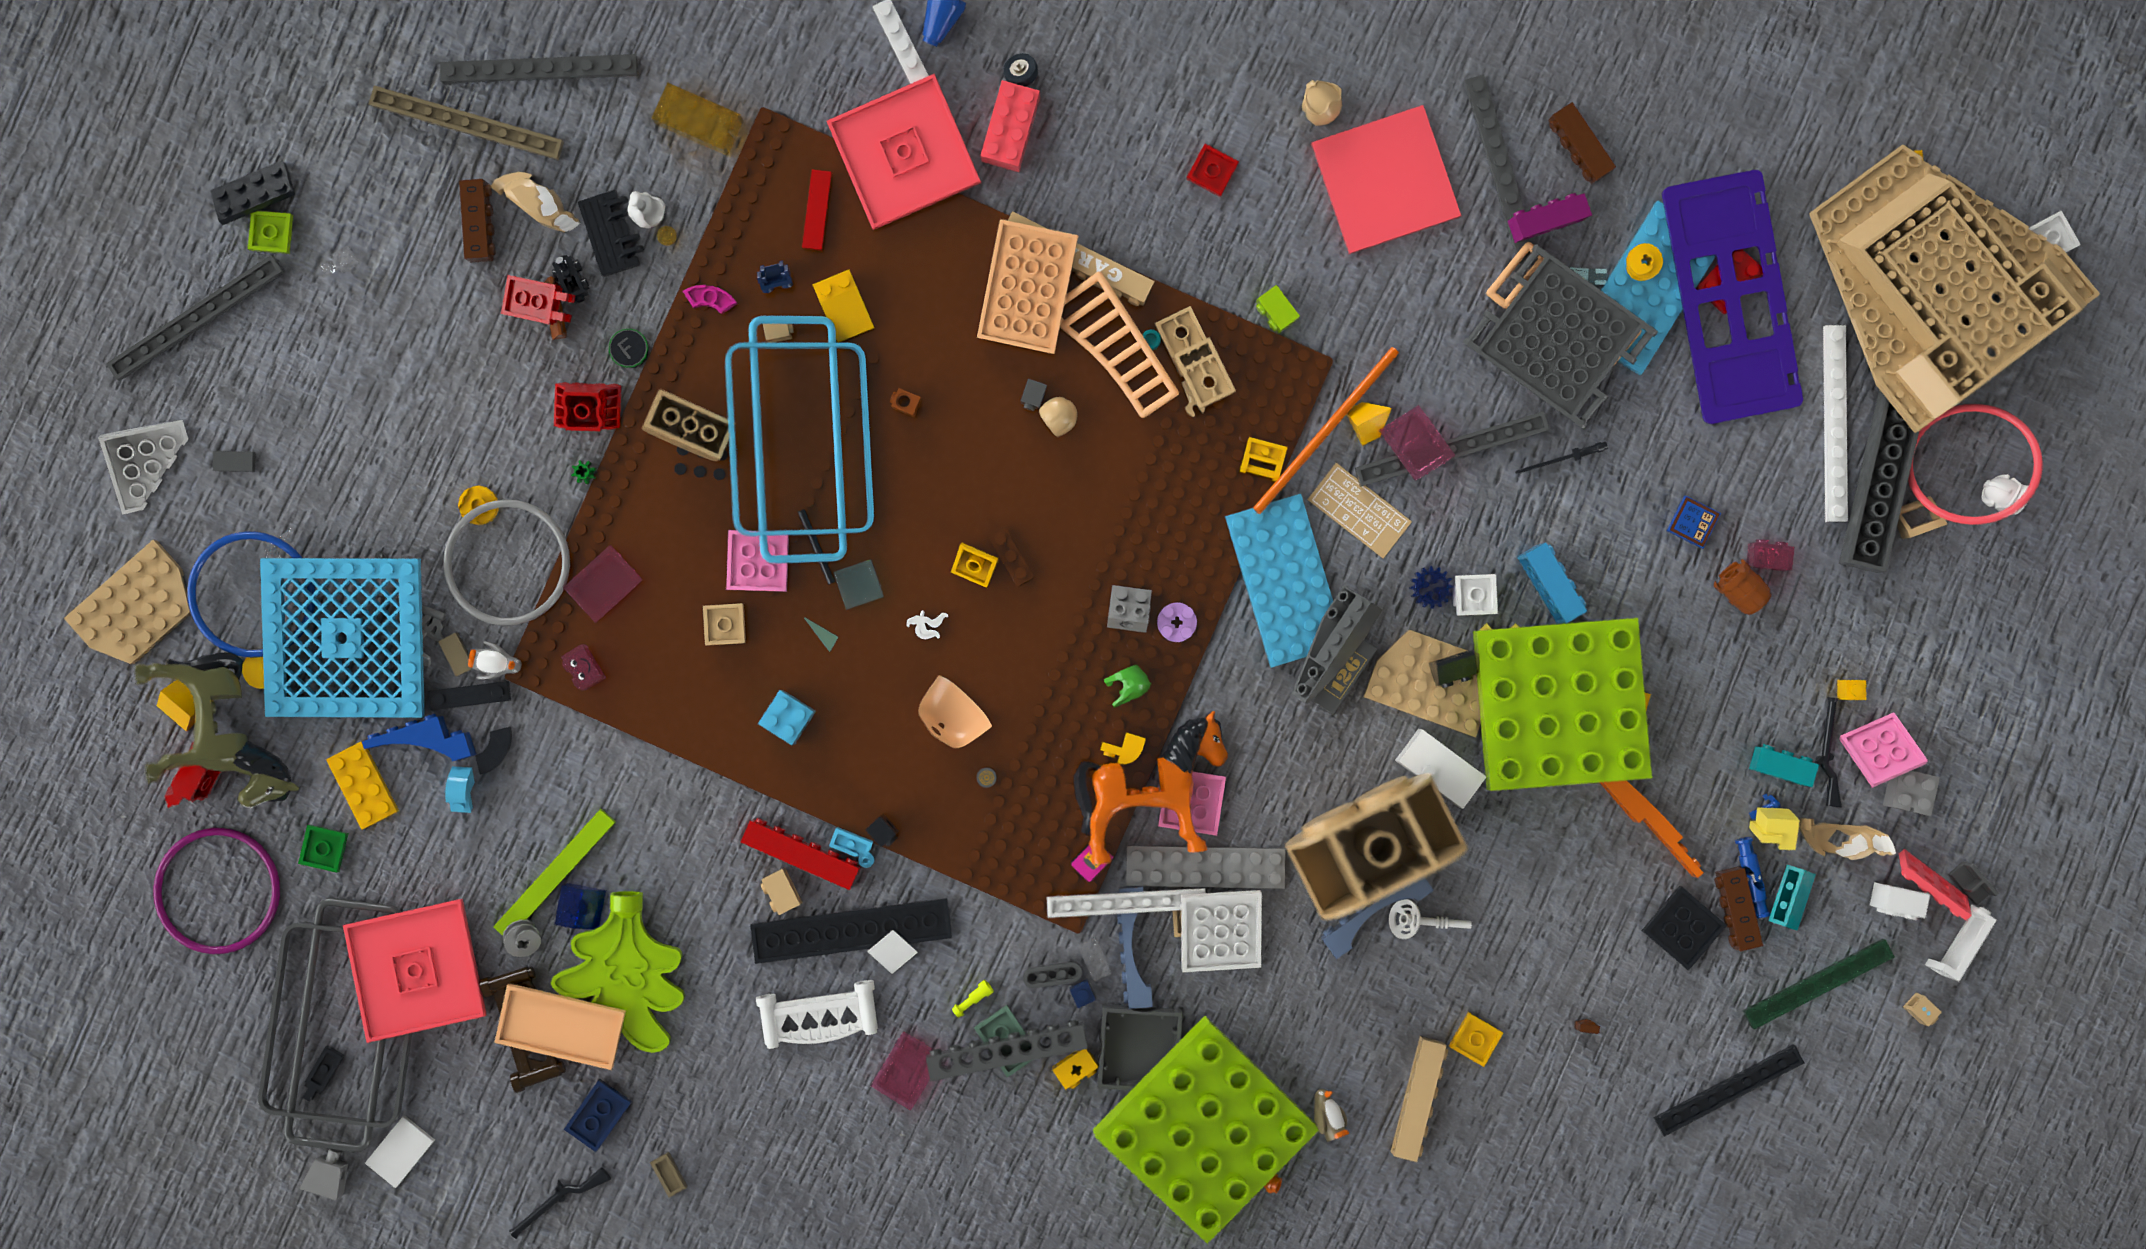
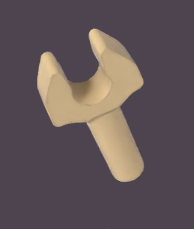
M1184 381L1182 386L1189 400L1185 410L1191 417H1194L1195 414L1192 407L1197 404L1186 381ZM1205 407L1200 409L1202 414L1205 411Z

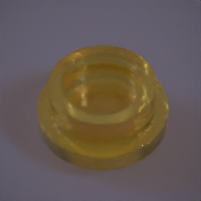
M663 226L657 232V239L662 245L670 246L675 243L677 233L672 227Z

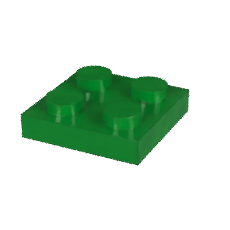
M311 824L307 825L298 864L336 873L339 872L349 833Z

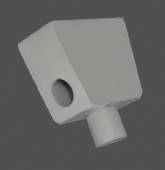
M329 1149L327 1156L321 1155L316 1158L300 1189L333 1200L343 1196L348 1164L339 1160L341 1150Z

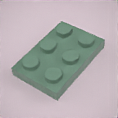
M1005 1005L974 1026L983 1042H988L989 1038L1000 1036V1039L1007 1038L1008 1034L1019 1032L1020 1035L1026 1034L1008 1005ZM1023 1041L1020 1046L1024 1050H1029L1032 1044L1029 1041ZM1004 1045L1001 1047V1051L1004 1054H1009L1012 1052V1048L1009 1045ZM1031 1061L1000 1068L1006 1077H1009Z

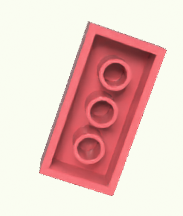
M1001 81L980 155L981 162L1016 172L1020 171L1040 100L1039 90Z

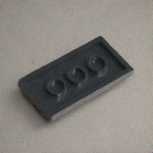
M283 160L210 190L218 221L222 225L295 195L287 165Z

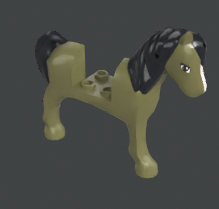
M220 652L203 655L185 662L167 659L166 664L135 665L136 684H145L152 678L176 679L187 686L193 696L195 707L194 744L192 749L182 754H165L157 763H146L147 783L158 782L166 771L183 766L199 765L216 771H237L251 776L248 785L238 795L239 803L246 808H253L266 801H284L287 799L290 791L299 790V786L291 782L288 767L282 760L264 748L248 741L246 734L215 735V733H218L217 721H213V714L216 713L215 702H211V700L242 698L239 680L242 675L243 660L232 653Z

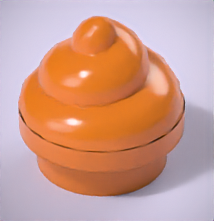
M1276 1174L1264 1186L1266 1191L1270 1194H1277L1282 1184V1178H1279Z

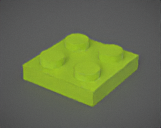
M266 211L251 213L247 249L258 252L290 254L293 215Z

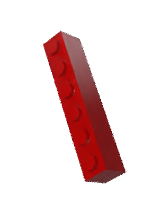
M756 818V820L752 819L749 821L740 841L741 843L845 889L850 890L861 868V866L857 865L858 861L848 857L845 860L839 857L840 854L830 849L827 852L821 849L822 846L815 842L811 841L810 844L804 842V838L797 834L788 835L785 833L786 830L779 826L772 828L763 819Z

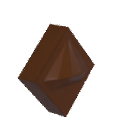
M1582 1019L1575 1021V1028L1580 1032L1593 1034L1600 1032V1026L1591 1020Z

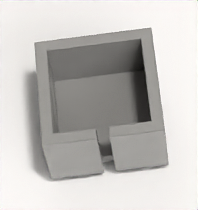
M1909 771L1889 780L1883 806L1931 816L1940 777Z

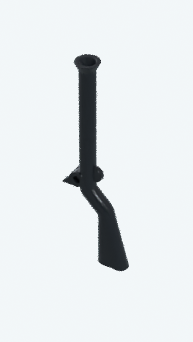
M1827 697L1828 708L1822 756H1817L1816 761L1813 763L1821 764L1822 770L1829 777L1826 806L1842 808L1837 775L1829 765V761L1834 759V755L1830 752L1836 704L1839 698Z
M601 1167L580 1186H564L558 1180L557 1187L555 1188L556 1193L515 1228L509 1229L510 1234L517 1239L523 1230L557 1201H565L567 1193H583L611 1180V1177Z

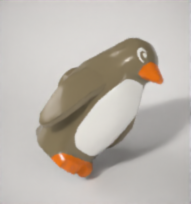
M1319 1089L1314 1097V1121L1319 1132L1325 1135L1326 1142L1348 1135L1349 1131L1345 1128L1347 1126L1346 1114L1331 1098L1333 1092Z

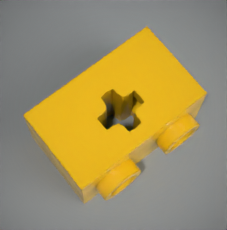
M1089 1049L1074 1051L1052 1066V1071L1066 1090L1069 1087L1073 1089L1081 1083L1080 1080L1085 1076L1087 1078L1093 1076L1099 1066ZM1073 1065L1080 1066V1071H1072Z

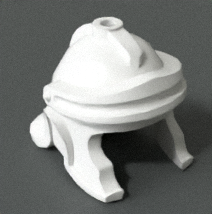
M2009 474L1999 475L1984 483L1982 501L1989 507L1994 506L2000 512L2014 504L2025 493L2029 485H2022L2015 478L2009 479ZM2026 504L2014 514L2020 513L2024 509Z

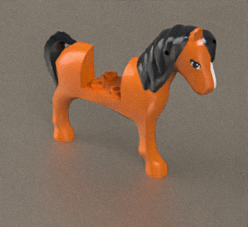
M1212 711L1207 717L1187 720L1173 735L1167 745V750L1162 754L1161 758H1157L1160 790L1159 787L1154 786L1142 787V791L1139 789L1135 790V788L1126 789L1123 769L1119 763L1098 765L1090 761H1083L1079 765L1074 775L1076 800L1083 815L1081 832L1091 836L1089 845L1092 852V864L1111 862L1110 854L1104 848L1107 825L1116 812L1135 806L1173 810L1179 819V836L1187 842L1188 852L1207 851L1206 841L1197 835L1192 820L1191 798L1194 784L1192 771L1197 754L1205 757L1213 766L1218 767L1222 766L1228 759V753L1222 741L1221 723L1215 719V711Z

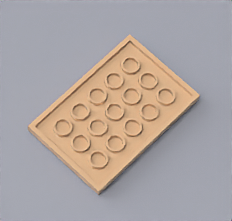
M1000 219L977 338L1055 354L1078 235Z

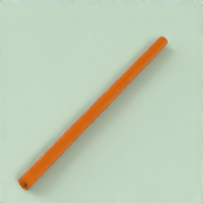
M1394 347L1389 349L1253 507L1258 514H1261L1395 359L1399 352Z

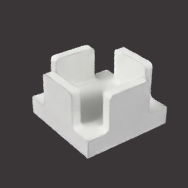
M1496 574L1455 576V586L1452 587L1453 606H1456L1457 616L1498 614Z

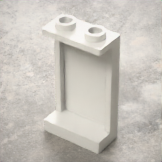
M1972 904L1970 905L1972 916L1965 921L1941 962L1928 959L1925 964L1938 974L1956 981H1960L1996 922V919L1990 916V911L1982 907L1978 908Z

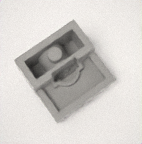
M1112 585L1107 627L1146 633L1152 590Z

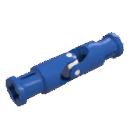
M1753 837L1736 839L1735 843L1738 844L1740 852V866L1745 868L1756 918L1770 916V911H1768L1766 905L1767 896L1758 857L1754 853L1752 845Z

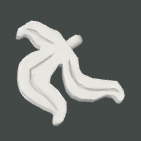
M922 610L920 616L916 615L907 620V627L910 624H917L915 633L921 639H929L935 636L939 639V633L935 630H927L925 623L936 628L942 624L945 617L949 616L946 613H941L937 618L931 620L928 617H924L925 612Z

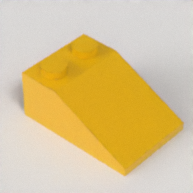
M850 270L813 284L826 317L835 325L838 343L874 329Z

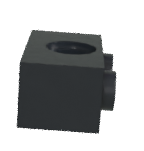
M884 813L865 829L880 847L883 845L888 847L898 838L896 834L899 830Z

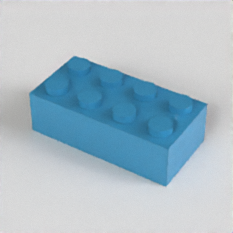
M1546 542L1538 544L1517 556L1555 622L1557 624H1566L1587 612L1585 608L1587 606L1582 596L1577 595L1575 591L1576 586L1565 575L1566 569L1564 565L1556 560L1554 556L1556 553L1550 544L1547 545Z

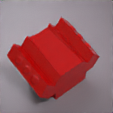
M567 382L555 383L554 426L571 431H601L602 429L620 428L621 385L616 383L608 385L604 383L583 384L579 382L571 384Z
M192 742L189 751L192 749L194 742ZM199 765L180 767L165 794L167 806L177 805L183 798L191 802L197 799L203 801L208 797L221 771L206 769Z

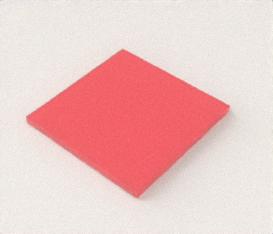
M935 74L826 121L873 230L981 184Z
M1423 105L1311 143L1349 254L1461 217Z
M463 898L343 925L367 1043L487 1016Z

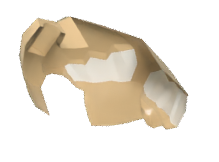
M516 172L506 174L495 179L491 185V188L501 195L505 192L506 197L543 226L566 232L580 224L579 219L575 218L573 213L564 211L563 204L556 192L536 184L533 180L529 179L532 176L529 173Z
M1800 818L1799 828L1804 839L1820 855L1825 856V852L1838 854L1850 860L1867 857L1874 852L1881 856L1896 854L1894 844L1889 835L1869 826L1826 824V822L1814 825V819ZM1836 830L1850 836L1847 842H1842L1841 847L1828 842Z

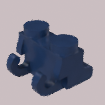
M783 260L779 261L778 264L766 267L761 265L760 271L757 272V280L763 293L772 292L774 287L782 286V288L793 286L788 264H784Z

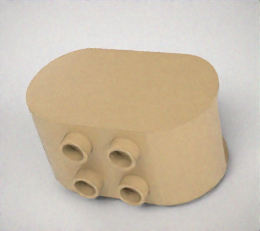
M1431 773L1421 774L1409 779L1407 776H1402L1377 786L1359 796L1354 802L1336 807L1312 819L1301 827L1302 832L1285 844L1322 919H1333L1358 910L1456 860L1468 849Z

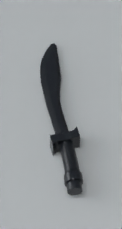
M1599 442L1586 448L1572 449L1573 454L1517 470L1515 474L1573 457L1577 461L1582 459L1581 457L1603 452L1608 449V445L1606 442Z

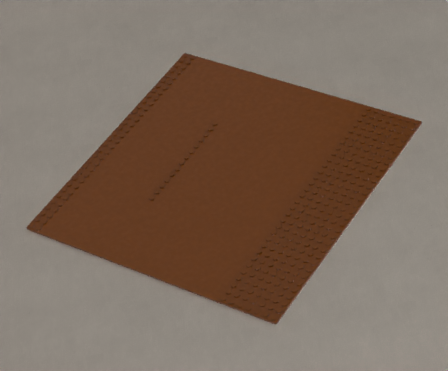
M762 107L757 114L621 416L620 428H616L595 474L596 479H593L566 538L570 554V570L566 586L559 599L548 611L529 621L513 656L521 661V669L518 673L505 674V679L836 827L872 840L875 844L877 843L865 829L884 813L899 832L896 834L898 838L888 847L883 845L882 847L1072 932L1081 933L1088 915L1048 918L1047 897L1099 893L1137 806L1122 809L1116 812L1110 819L1106 828L1104 842L1105 848L1113 854V858L1110 863L1088 882L1071 865V861L1091 840V836L1081 832L1083 815L1076 800L1074 788L1076 769L1083 761H1090L1098 765L1117 763L1119 755H1115V758L1103 755L1104 751L1100 750L1102 742L1122 747L1127 732L1146 738L1140 756L1135 761L1128 764H1120L1125 777L1126 789L1135 788V790L1139 789L1142 791V787L1146 786L1241 571L1225 516L1253 508L1276 482L1272 481V478L1240 472L1248 438L1251 437L1287 447L1281 476L1289 463L1333 363V359L1145 276L1153 280L1154 285L1144 306L1140 304L1135 306L1129 303L1128 298L1124 296L1119 298L1141 334L1143 335L1145 331L1150 329L1158 332L1155 326L1156 322L1191 306L1206 338L1210 337L1236 392L1206 406L1203 414L1197 405L1193 406L1192 409L1195 416L1191 417L1185 410L1189 403L1182 386V382L1185 379L1183 376L1180 377L1161 338L1159 347L1152 351L1178 389L1179 395L1147 417L1141 418L1106 368L1061 328L1055 354L977 338L1000 219L1008 221L1009 215L958 193L873 230L834 138ZM812 169L832 172L822 251L802 248ZM783 260L784 264H788L793 286L789 288L778 286L774 287L772 292L763 293L757 280V272L760 271V266L764 265L766 267L778 264L779 261ZM850 270L874 326V329L840 342L858 345L864 351L866 358L874 506L873 523L864 532L846 534L847 551L844 557L838 561L827 562L836 581L835 583L828 585L819 562L788 563L787 592L726 590L728 530H737L733 522L729 440L725 447V450L728 452V458L724 461H712L700 458L692 452H688L687 455H680L677 452L678 446L642 430V427L660 389L728 419L725 358L729 349L735 344L749 343V324L751 321L759 316L826 317L813 284ZM1071 271L1067 293L1085 281L1076 277L1073 271ZM697 285L714 286L729 293L738 304L722 315L717 309L710 306H700L694 309L683 291ZM1092 285L1064 305L1063 319L1065 320L1103 293L1104 290ZM1108 298L1071 324L1070 327L1080 333L1111 312L1115 307ZM1119 315L1086 339L1093 346H1096L1126 324ZM763 324L757 327V343H768ZM793 324L794 333H791L792 339L775 342L828 343V329L824 324ZM1178 328L1176 335L1179 338H1184L1187 335V331L1184 328ZM1129 332L1101 353L1110 361L1137 341L1133 334ZM1141 348L1116 365L1115 368L1123 376L1148 358ZM737 349L731 355L739 521L743 529L759 531L750 349ZM758 349L767 531L805 530L798 515V511L805 509L813 530L838 529L829 349ZM837 349L846 529L864 527L868 518L859 357L855 351L851 349ZM1151 365L1126 383L1134 392L1158 376V373L1153 365ZM1206 377L1203 380L1207 388H1211L1215 384L1211 377ZM1028 379L1047 385L1042 405L1055 397H1063L1075 405L1077 421L1069 432L1059 437L1055 436L1041 418L1038 409L1030 411L1023 408L1024 405L1021 404V398ZM1164 382L1142 395L1138 400L1146 408L1167 394L1169 390ZM898 388L921 397L922 401L915 418L891 407V396L893 392L898 391ZM907 397L900 400V406L907 407L910 404V399ZM1249 459L1248 463L1273 471L1276 465ZM683 463L686 466V472L683 475H678L675 472L676 464ZM703 466L706 469L705 476L701 478L696 477L694 474L695 467ZM718 468L725 471V477L722 480H717L713 476L714 471ZM1005 526L1034 578L1019 587L1016 586L987 537ZM839 534L816 535L824 554L838 552ZM789 535L788 555L815 554L807 535ZM961 542L999 559L987 588L951 573ZM561 552L535 609L548 600L559 582L562 569ZM1112 585L1152 590L1146 633L1107 627ZM743 603L746 643L706 646L703 606ZM1171 603L1186 604L1196 615L1197 626L1190 638L1182 642L1167 640L1162 636L1157 627L1159 613ZM922 610L925 612L924 617H928L931 620L937 618L941 613H946L949 616L945 617L942 624L936 628L925 623L927 630H935L939 633V639L936 636L929 639H921L915 633L917 624H910L907 627V620L916 615L920 616ZM804 617L838 636L830 652ZM1175 617V620L1171 621L1175 628H1179V625L1183 623L1179 620V617ZM580 658H584V659H586V660L589 662V664H590V672H589V673H588V670H589V665H588V663H587L586 661H584V660H580ZM571 660L577 661L576 667L570 665ZM1138 665L1151 682L1150 688L1139 698L1132 699L1114 708L1112 703L1120 698L1119 692L1123 689L1122 681H1115L1112 686H1107L1104 679L1128 667ZM580 672L584 673V680L578 678ZM939 675L954 683L984 712L992 725L990 729L978 738L960 748H952L937 739L929 731L919 715L920 703ZM779 690L786 691L816 711L795 745H790L758 724ZM939 723V726L944 729V724ZM932 727L933 731L941 736L939 730ZM982 768H991L995 771L997 779L993 786L985 788L978 784L977 774Z

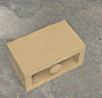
M785 867L761 879V888L765 895H769L771 899L769 902L773 912H777L778 915L803 903Z

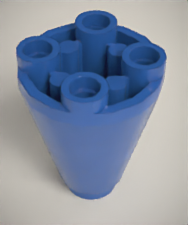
M927 0L923 28L924 38L922 41L937 47L938 43L943 41L965 11L966 2L961 0Z

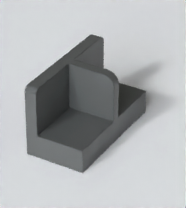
M1962 861L1948 874L1975 905H1978L1988 895L1997 896L1999 894L1973 863Z

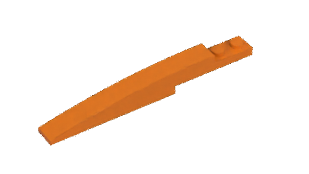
M1627 780L1599 782L1633 822L1640 823L1642 820L1692 877L1699 878L1703 874V871L1700 869L1701 864L1695 858L1691 859L1687 854V848L1682 843H1678L1683 838L1681 834Z

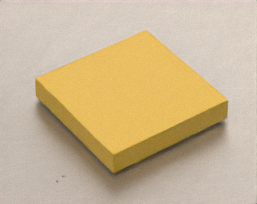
M1468 1012L1451 1040L1449 1047L1484 1067L1501 1039L1503 1032Z

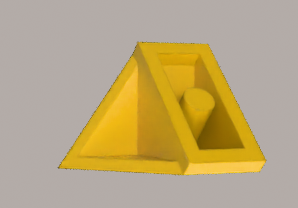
M1361 402L1353 406L1346 414L1362 446L1381 436L1392 408Z

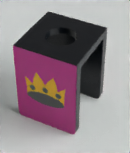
M1089 843L1071 861V865L1088 882L1108 864H1092V852ZM1106 849L1112 860L1113 854Z

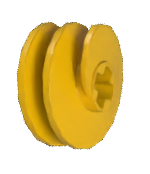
M1648 243L1635 246L1626 258L1627 273L1632 279L1637 281L1652 279L1660 272L1663 265L1662 253L1657 247Z

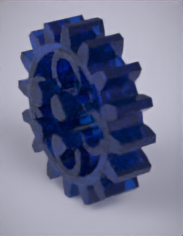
M1429 566L1428 571L1425 568H1421V574L1419 572L1414 573L1417 578L1410 580L1414 583V586L1409 587V589L1414 590L1411 597H1417L1416 604L1423 602V608L1429 604L1430 609H1434L1435 604L1437 607H1442L1441 601L1444 603L1448 602L1446 596H1452L1449 589L1454 588V586L1448 584L1452 578L1446 579L1447 571L1440 573V567H1437L1434 571L1433 566ZM1425 575L1430 576L1429 582L1424 580ZM1439 580L1443 581L1442 587H1435L1433 591H1426L1424 595L1419 593L1420 588H1427L1430 584L1438 583ZM1434 593L1438 594L1437 600L1432 598Z

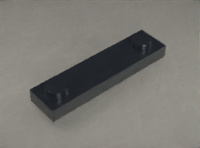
M509 681L430 690V709L439 710L511 701Z

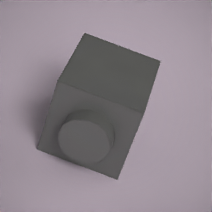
M1028 379L1021 398V404L1024 405L1023 408L1030 411L1039 410L1047 390V385Z

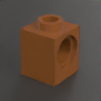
M898 388L897 392H893L890 399L891 407L894 410L914 418L922 401L920 396ZM904 397L910 399V404L907 407L900 406V400Z

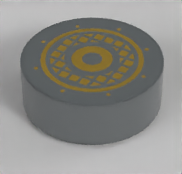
M982 768L977 774V782L982 787H991L996 782L997 775L991 768Z

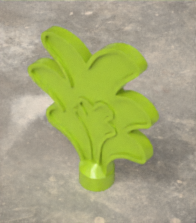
M613 892L610 894L611 912L606 922L596 929L576 934L571 940L573 953L580 959H585V961L557 973L551 979V986L562 996L578 999L595 995L591 1003L625 1010L626 1013L621 1031L625 1038L640 1050L650 1053L660 1052L669 1045L671 1037L657 1021L651 1009L667 1012L677 1008L684 1001L685 992L662 974L672 972L678 967L682 960V951L678 947L656 941L646 931L642 921V892Z

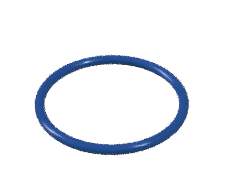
M252 531L238 532L218 539L209 545L198 557L188 580V605L195 624L211 643L237 656L258 658L263 657V649L247 650L232 646L219 639L207 627L200 615L196 600V585L199 573L207 559L216 550L226 544L239 540L253 539L265 541L278 546L292 558H302V556L288 543L275 536ZM312 582L307 586V590L311 594L316 591L315 585ZM313 602L306 607L312 614L315 610ZM304 614L301 622L304 624L309 618Z

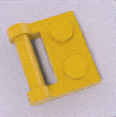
M1249 437L1240 472H1249L1272 478V481H1277L1281 474L1287 447ZM1249 459L1276 465L1275 470L1248 464Z

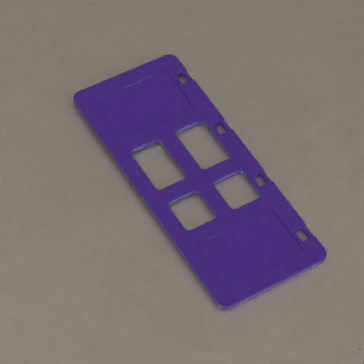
M1759 170L1669 186L1662 192L1703 420L1707 424L1794 408L1803 403V394L1798 377V367L1787 316L1788 311L1780 267L1777 261V250L1769 206L1766 200L1763 174ZM1755 193H1760L1762 204L1756 205ZM1757 247L1763 276L1741 282L1737 281L1732 252ZM1767 253H1771L1773 262L1771 265H1767L1765 255ZM1715 255L1721 279L1720 286L1700 290L1695 289L1690 260ZM1765 292L1768 299L1773 335L1749 340L1746 335L1740 297ZM1724 300L1732 342L1728 345L1707 348L1704 343L1698 306L1702 303ZM1782 313L1783 325H1778L1776 314ZM1793 373L1794 385H1789L1787 374Z

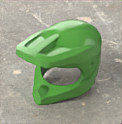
M1138 665L1128 667L1104 679L1107 686H1112L1115 681H1122L1123 689L1119 692L1120 698L1112 703L1114 708L1132 699L1139 698L1151 686L1147 675Z

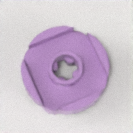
M1183 603L1167 605L1161 610L1157 618L1158 630L1163 637L1171 642H1182L1190 638L1197 626V619L1193 610ZM1175 617H1179V620L1183 622L1182 625H1179V628H1175V625L1171 624Z

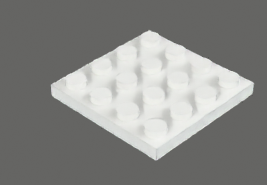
M1260 890L1181 895L1182 972L1261 968L1262 893Z

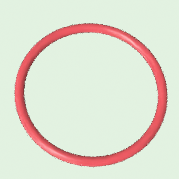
M1984 404L1953 406L1919 430L1916 446L1923 434L1933 424L1950 415L1962 412H1984L1996 415L2013 424L2025 436L2031 447L2034 458V470L2027 490L2014 504L1998 513L1980 517L1956 515L1936 506L1923 494L1914 476L1913 460L1908 477L1910 489L1925 508L1935 515L1955 523L1969 525L1987 524L2014 514L2031 499L2041 480L2043 461L2037 439L2023 421L2001 408Z

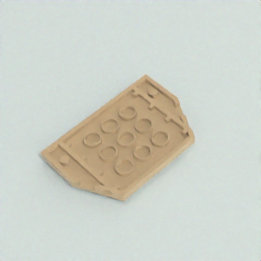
M152 540L64 619L89 648L129 664H135L191 614L188 605L187 588L183 580V569L157 540Z
M1407 630L1399 640L1376 660L1363 696L1364 698L1472 737L1477 736L1481 724L1477 674L1472 675L1473 679L1461 682L1459 679L1453 681L1454 685L1442 688V685H1435L1428 664L1467 650L1412 630Z

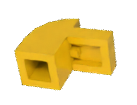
M1126 732L1122 747L1102 742L1100 750L1104 751L1103 755L1115 758V755H1119L1117 763L1128 764L1140 756L1146 738Z

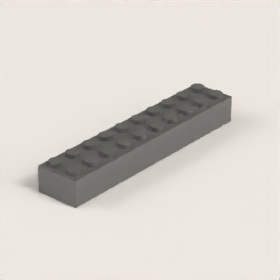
M1880 390L1839 560L1841 565L1874 573L1887 572L1919 431L1914 433Z

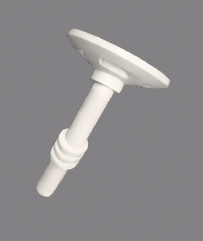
M1409 899L1397 901L1392 906L1389 914L1390 929L1400 939L1413 937L1420 925L1436 926V928L1440 926L1441 929L1443 927L1445 929H1448V927L1471 929L1472 921L1454 920L1448 919V917L1444 919V917L1439 918V916L1436 918L1421 917L1418 906ZM1408 904V905H1411L1412 908H1409V907L1403 908L1402 906ZM1397 912L1400 913L1399 925H1396ZM1401 931H1411V933L1403 934Z

